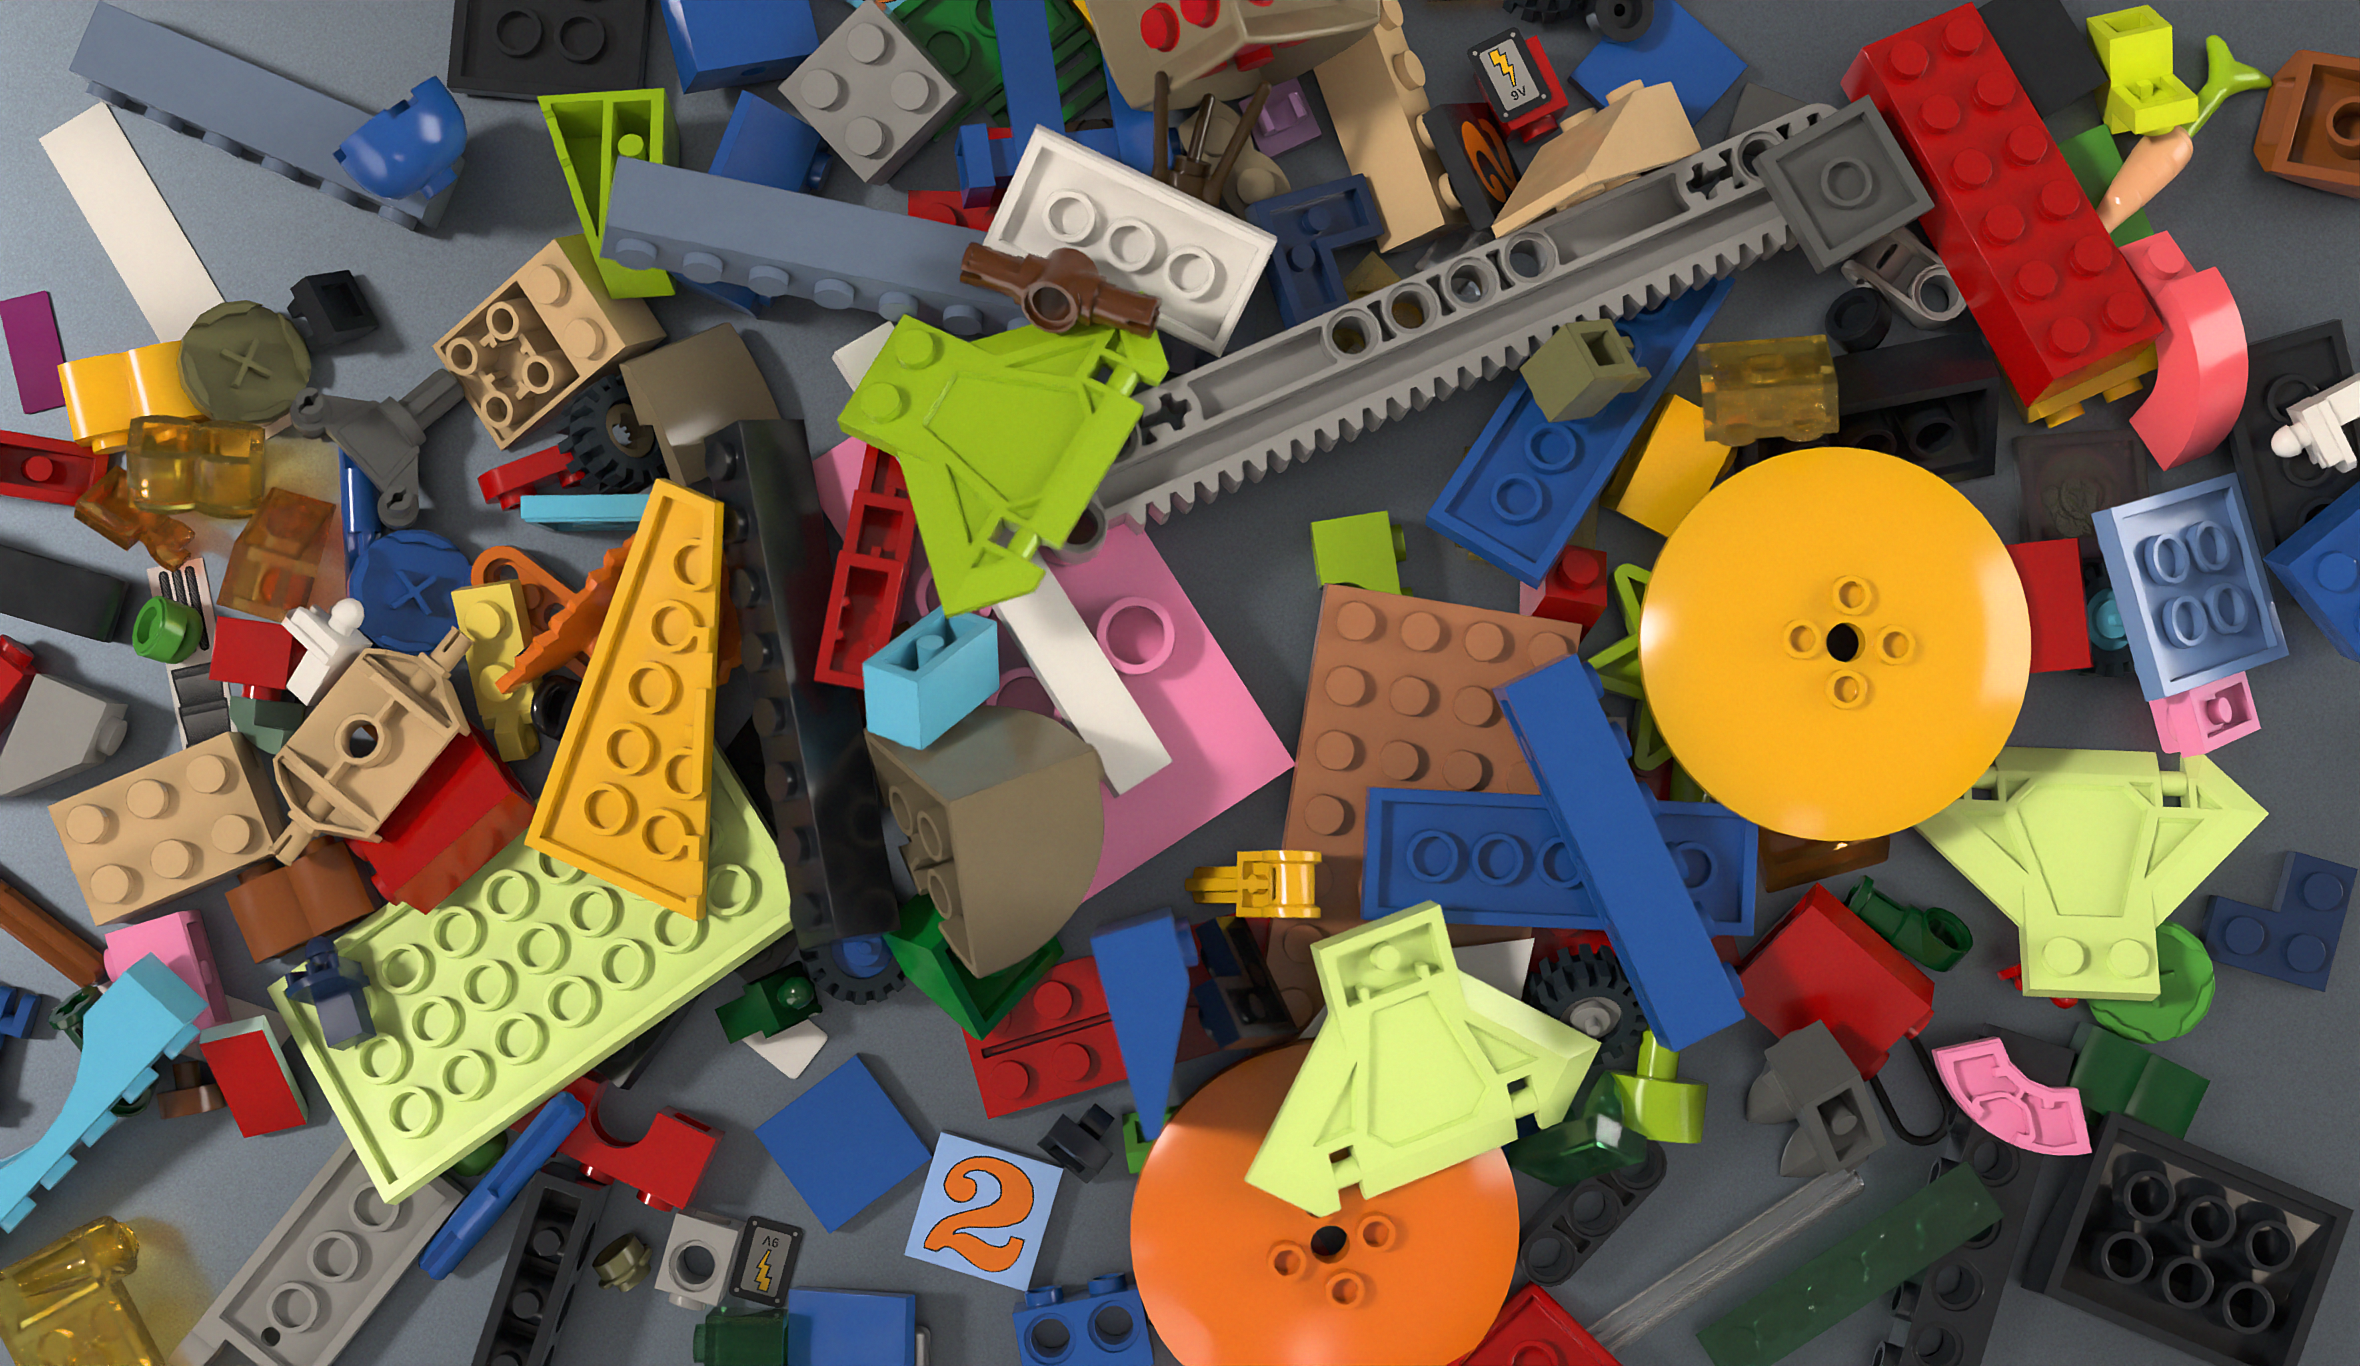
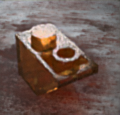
M272 487L234 542L216 605L282 623L289 610L299 606L306 609L337 505Z

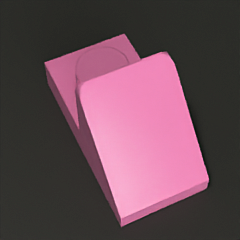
M2245 671L2167 698L2149 701L2162 750L2169 754L2181 752L2182 758L2208 753L2261 729Z

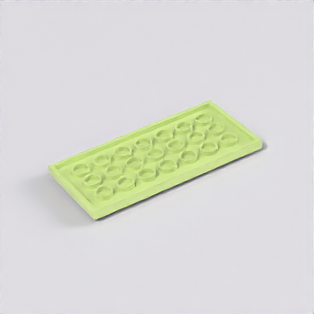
M715 737L713 744L706 918L694 921L524 845L529 830L528 827L427 915H424L405 902L400 903L398 906L389 902L333 941L338 949V956L361 962L364 975L369 977L371 985L362 989L377 1034L376 1037L344 1051L328 1048L316 1007L288 999L285 991L288 988L285 976L267 988L385 1204L397 1205L794 928L789 915L791 901L784 864L781 862L777 851V837ZM540 797L535 800L537 805L539 803ZM303 962L291 972L306 971L305 964L307 962Z

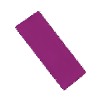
M40 291L0 301V315L23 412L30 414L66 405L57 367L60 364H64L48 293Z

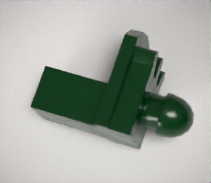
M795 961L743 985L742 988L746 995L714 1009L730 1044L761 1030L767 1039L822 1013L823 1008L818 1004L815 985L811 982L806 972L802 970L803 964L801 961Z

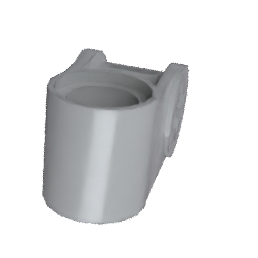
M1905 227L1864 248L1855 261L1847 260L1841 267L1844 277L1856 288L1867 287L1874 289L1887 302L1892 311L1920 330L1934 331L1943 328L1959 315L1967 305L1941 258L1925 247ZM1886 251H1889L1890 256L1881 268L1877 269L1876 264ZM1927 283L1936 284L1944 289L1949 299L1947 311L1942 313L1933 312L1925 307L1920 297L1922 285Z

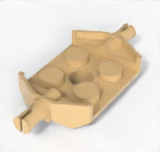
M452 626L448 634L429 656L423 652L417 657L387 649L365 648L273 758L276 782L291 809L287 815L293 821L275 843L268 848L271 854L291 867L293 861L314 836L318 837L321 833L380 843L383 838L375 833L454 736L459 732L467 737L471 732L453 684L448 679L452 675L450 671L475 642ZM364 725H374L378 733V744L374 751L366 757L354 758L350 751V739L353 733Z

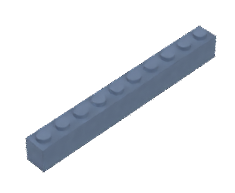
M618 155L610 189L599 257L616 260L620 265L634 270L657 268L682 273L686 278L699 283L722 281L747 286L753 292L764 296L786 294L811 299L820 306L829 309H846L851 307L876 312L883 318L894 322H899L903 314H906L922 322L944 326L946 330L959 335L981 333L992 336L1032 324L1026 318L1022 306L1014 303V298L986 288L960 283V274L963 271L961 270V263L968 245L971 242L982 245L988 232ZM1254 288L1220 358L1156 328L1168 364V371L1186 374L1255 344L1259 289Z

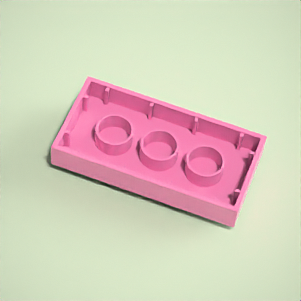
M852 436L812 461L820 506L843 541L845 540L854 489L858 490L867 443ZM1080 516L1066 541L1073 545L1087 544L1096 535L1093 524L1084 516ZM1125 524L1108 530L1103 548L1095 558L1086 563L1077 565L1065 563L1057 558L1048 546L1042 544L1037 549L1173 760L1172 763L1114 799L1104 781L1100 782L1104 815L1103 845L1096 873L1080 904L1295 766V762L1146 532L1143 530V533L1136 535ZM918 529L897 625L908 620L912 627L941 605L920 529ZM989 606L970 612L997 621L1000 689L980 705L1005 706L1032 711L1047 716L1070 730L993 608Z

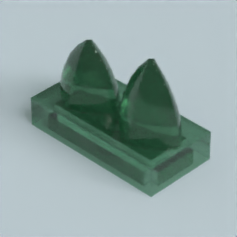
M1604 1071L1586 1099L1580 1120H1577L1575 1112L1570 1105L1562 1122L1543 1130L1538 1128L1536 1134L1512 1141L1508 1165L1557 1188L1644 1162L1647 1136L1624 1126L1625 1114L1619 1087L1611 1073Z

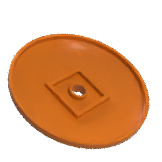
M1315 1039L1290 1042L1246 1056L1220 1070L1195 1089L1165 1122L1161 1129L1160 1138H1156L1152 1143L1138 1177L1130 1215L1132 1265L1140 1297L1148 1317L1160 1338L1183 1366H1447L1448 1363L1472 1350L1473 1352L1495 1321L1507 1296L1515 1270L1519 1247L1520 1222L1517 1194L1512 1173L1501 1146L1369 1199L1363 1198L1358 1182L1338 1190L1341 1210L1324 1217H1319L1244 1180ZM1347 1147L1328 1154L1331 1164L1349 1157ZM1329 1225L1340 1227L1346 1232L1347 1238L1345 1245L1339 1252L1324 1256L1317 1254L1311 1249V1239L1317 1230Z

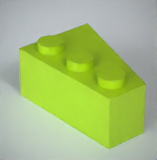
M665 88L537 96L592 255L611 299L676 295V279L667 270L657 268L634 270L620 265L616 260L599 257L610 189L618 155L679 168L680 129Z

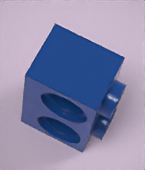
M1124 1272L1107 1273L1092 1277L1087 1280L1088 1289L1063 1293L1062 1285L1060 1284L1034 1288L1024 1292L1025 1301L1015 1303L1012 1316L1022 1366H1153L1155 1364V1351L1148 1315L1140 1297L1136 1279L1126 1281ZM1110 1306L1121 1307L1131 1315L1133 1324L1122 1335H1108L1097 1324L1096 1317L1099 1312ZM1056 1319L1067 1327L1070 1338L1061 1347L1047 1348L1036 1340L1033 1331L1034 1327L1042 1320Z

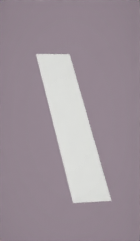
M99 102L39 139L161 343L180 341L200 314L225 302L104 102ZM289 413L269 426L241 430L217 424L213 420L209 421V424L230 459L234 460L292 425Z

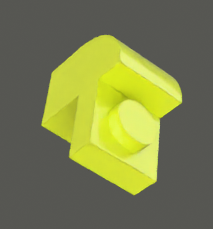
M2148 4L2086 18L2087 46L2108 78L2105 83L2093 92L2104 124H2107L2112 135L2132 131L2135 135L2159 136L2173 131L2177 125L2199 121L2198 96L2173 74L2172 25Z

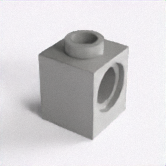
M690 1205L684 1210L680 1209L676 1213L654 1288L669 1292L668 1301L683 1308L704 1311L707 1304L717 1306L726 1296L747 1222ZM697 1245L710 1251L715 1261L713 1274L709 1276L693 1274L685 1264L684 1254L686 1248Z

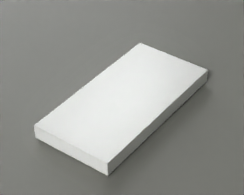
M1037 124L982 245L1024 258L1028 254L1046 258L1053 250L1063 247L1077 249L1085 253L1095 263L1099 274L1106 276L1108 283L1134 292L1143 290L1145 294L1160 297L1162 302L1158 310L1160 315L1156 326L1157 329L1220 358L1277 243V236Z

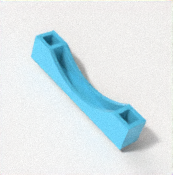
M152 952L125 970L84 1014L83 1049L76 1081L60 1115L40 1141L12 1156L0 1159V1227L8 1234L37 1206L29 1196L41 1184L50 1191L77 1164L78 1161L70 1155V1152L81 1141L90 1148L115 1124L118 1118L110 1110L123 1097L132 1104L159 1077V1074L151 1066L163 1054L167 1055L171 1060L176 1058L201 1032L192 1023L209 1004Z

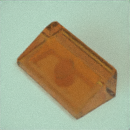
M1759 826L1757 864L1766 892L1773 893L1883 863L1889 858L1891 839L1889 834L1876 838L1854 841H1821L1797 838Z

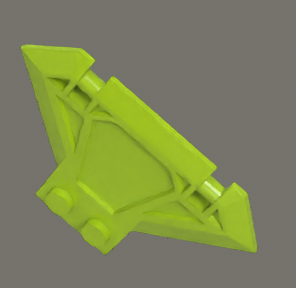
M903 314L837 418L842 432L899 458L946 619L1035 593L1046 572L1041 567L1030 562L1040 544L1061 550L1145 410L1142 404L1131 399L1129 396L1138 382L1158 387L1169 368L1156 328L1152 337L1146 339L1131 334L1129 331L1095 323L1092 327L1075 323L1069 330L1061 333L1045 332L1033 324H1029L968 343L909 315ZM1103 367L1113 371L1106 385L1096 381ZM1005 528L1015 533L1007 548L996 544Z

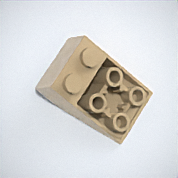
M581 233L554 238L432 347L449 373L458 380L464 390V396L500 450L503 451L560 415L563 407L572 401V397L595 382L613 373L615 377L622 374L619 364L646 354L667 337V334L642 297L611 299L592 255L586 235Z

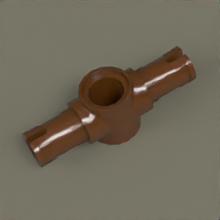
M971 242L962 259L961 270L963 271L960 274V283L986 288L1014 298V303L1022 306L1026 318L1035 327L1045 332H1065L1075 323L1089 327L1098 323L1150 339L1157 326L1160 315L1158 310L1162 302L1160 297L1137 293L1108 283L1107 277L1099 274L1095 263L1085 253L1077 249L1063 247L1053 250L1046 258L1033 254H1028L1024 258Z

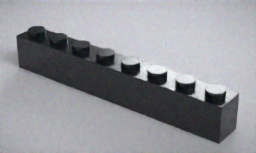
M804 419L737 420L704 438L706 449L705 467L712 481L715 499L724 502L723 545L730 577L729 595L736 609L742 641L741 659L748 672L754 704L753 723L760 736L766 768L765 787L772 800L778 832L777 851L781 862L784 864L791 901L789 906L790 920L796 930L800 950L865 941L902 930L856 689L814 681L834 574Z

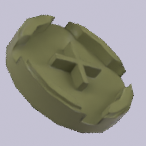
M248 300L220 303L200 314L181 339L176 362L181 387L194 407L217 424L241 430L267 427L290 413L291 404L295 400L297 393L306 388V384L309 381L311 363L304 338L291 320L280 312L276 314L268 308L261 307L263 304Z

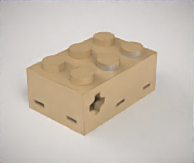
M225 732L47 806L70 861L71 869L76 876L96 926L126 922L234 877L254 866L277 859L275 855L269 852L268 848L275 843L288 827L256 745L250 742L242 732Z

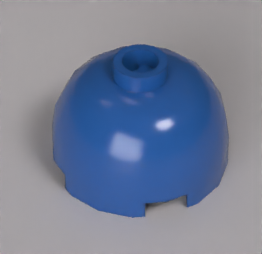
M437 76L430 77L411 89L410 92L413 97L409 101L404 99L388 110L383 109L339 145L340 149L332 154L345 172L363 190L381 199L402 200L420 191L426 200L429 201L459 178L451 167L465 151L468 135L464 115L454 97Z

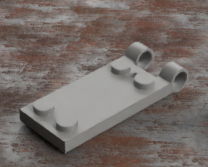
M347 1136L202 1318L175 1348L168 1359V1363L172 1366H211L225 1349L228 1342H230L258 1366H331L448 1221L450 1216L469 1195V1192L443 1172L397 1205L385 1204ZM268 1327H273L279 1331L280 1340L277 1344H270L265 1340L264 1333Z

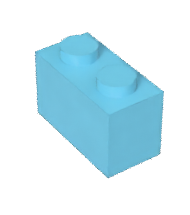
M941 604L863 662L867 730L896 741L903 746L913 747L922 751L998 691L1000 683L997 621L970 612L946 619Z

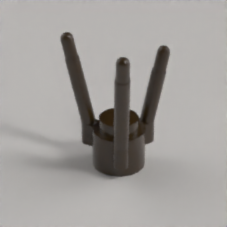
M1158 71L1155 74L1153 168L1150 177L1202 202L1219 206L1224 183L1263 110V106L1272 91V84L1268 81L1261 82L1212 176H1209L1212 164L1202 161L1201 157L1211 122L1215 97L1211 93H1206L1203 96L1187 156L1173 155L1171 166H1168V75L1165 71Z

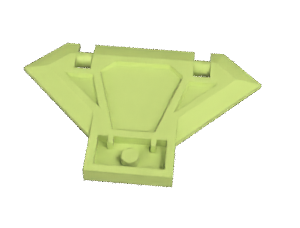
M2003 746L1987 771L1966 793L1947 808L1912 827L2018 926L2023 996L2153 1001L2161 994L2155 929L2269 813L2204 754L2182 758L2180 755V771H2160L2156 752ZM1972 789L1991 790L1992 800L1972 799ZM2163 796L2180 797L2181 807H2163Z
M1431 900L1312 943L1310 947L1329 1014L1244 1180L1316 1216L1324 1217L1341 1210L1338 1190L1358 1182L1363 1198L1369 1199L1517 1140L1515 1120L1534 1113L1538 1127L1542 1130L1562 1122L1602 1043L1459 970L1455 963L1441 906ZM1523 1078L1525 1088L1509 1094L1507 1084ZM1347 1147L1349 1157L1331 1164L1328 1154Z

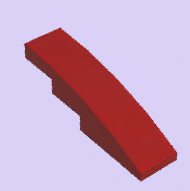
M870 444L866 445L858 490L854 489L843 550H839L814 676V681L859 690H865L863 662L894 640L919 529L900 463L895 456Z

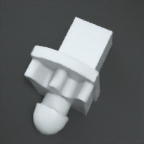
M2360 373L2287 408L2286 410L2294 425L2290 427L2285 425L2274 433L2271 446L2275 454L2281 457H2293L2302 453V449L2306 448L2313 464L2319 463L2322 469L2334 465L2337 470L2345 473L2357 466V459L2340 426L2360 416Z
M345 598L338 601L335 606L330 605L327 612L316 604H312L309 610L299 606L289 610L281 623L308 649L286 685L306 706L318 705L365 648H371L373 644L357 629L361 626L364 619V608L360 601L356 599Z

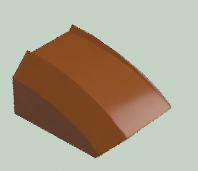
M2304 49L2297 50L2272 77V86L2268 91L2253 151L2266 173L2313 188L2360 199V58Z

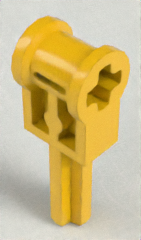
M1294 850L1237 852V866L1195 867L1193 877L1185 879V891H1192L1193 901L1197 904H1236V917L1321 918V908L1314 905L1315 865L1321 862L1322 852Z

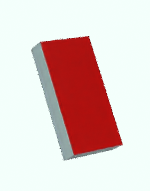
M265 1015L201 1029L199 1046L244 1138L307 1124L309 1109Z

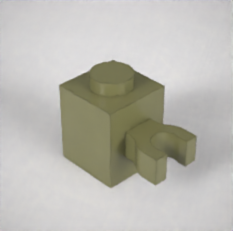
M1610 318L1565 323L1519 369L1533 393L1536 404L1543 411L1549 423L1594 417L1619 392H1636L1651 378L1646 366L1639 368L1636 366L1629 353L1634 348L1629 336L1620 337Z

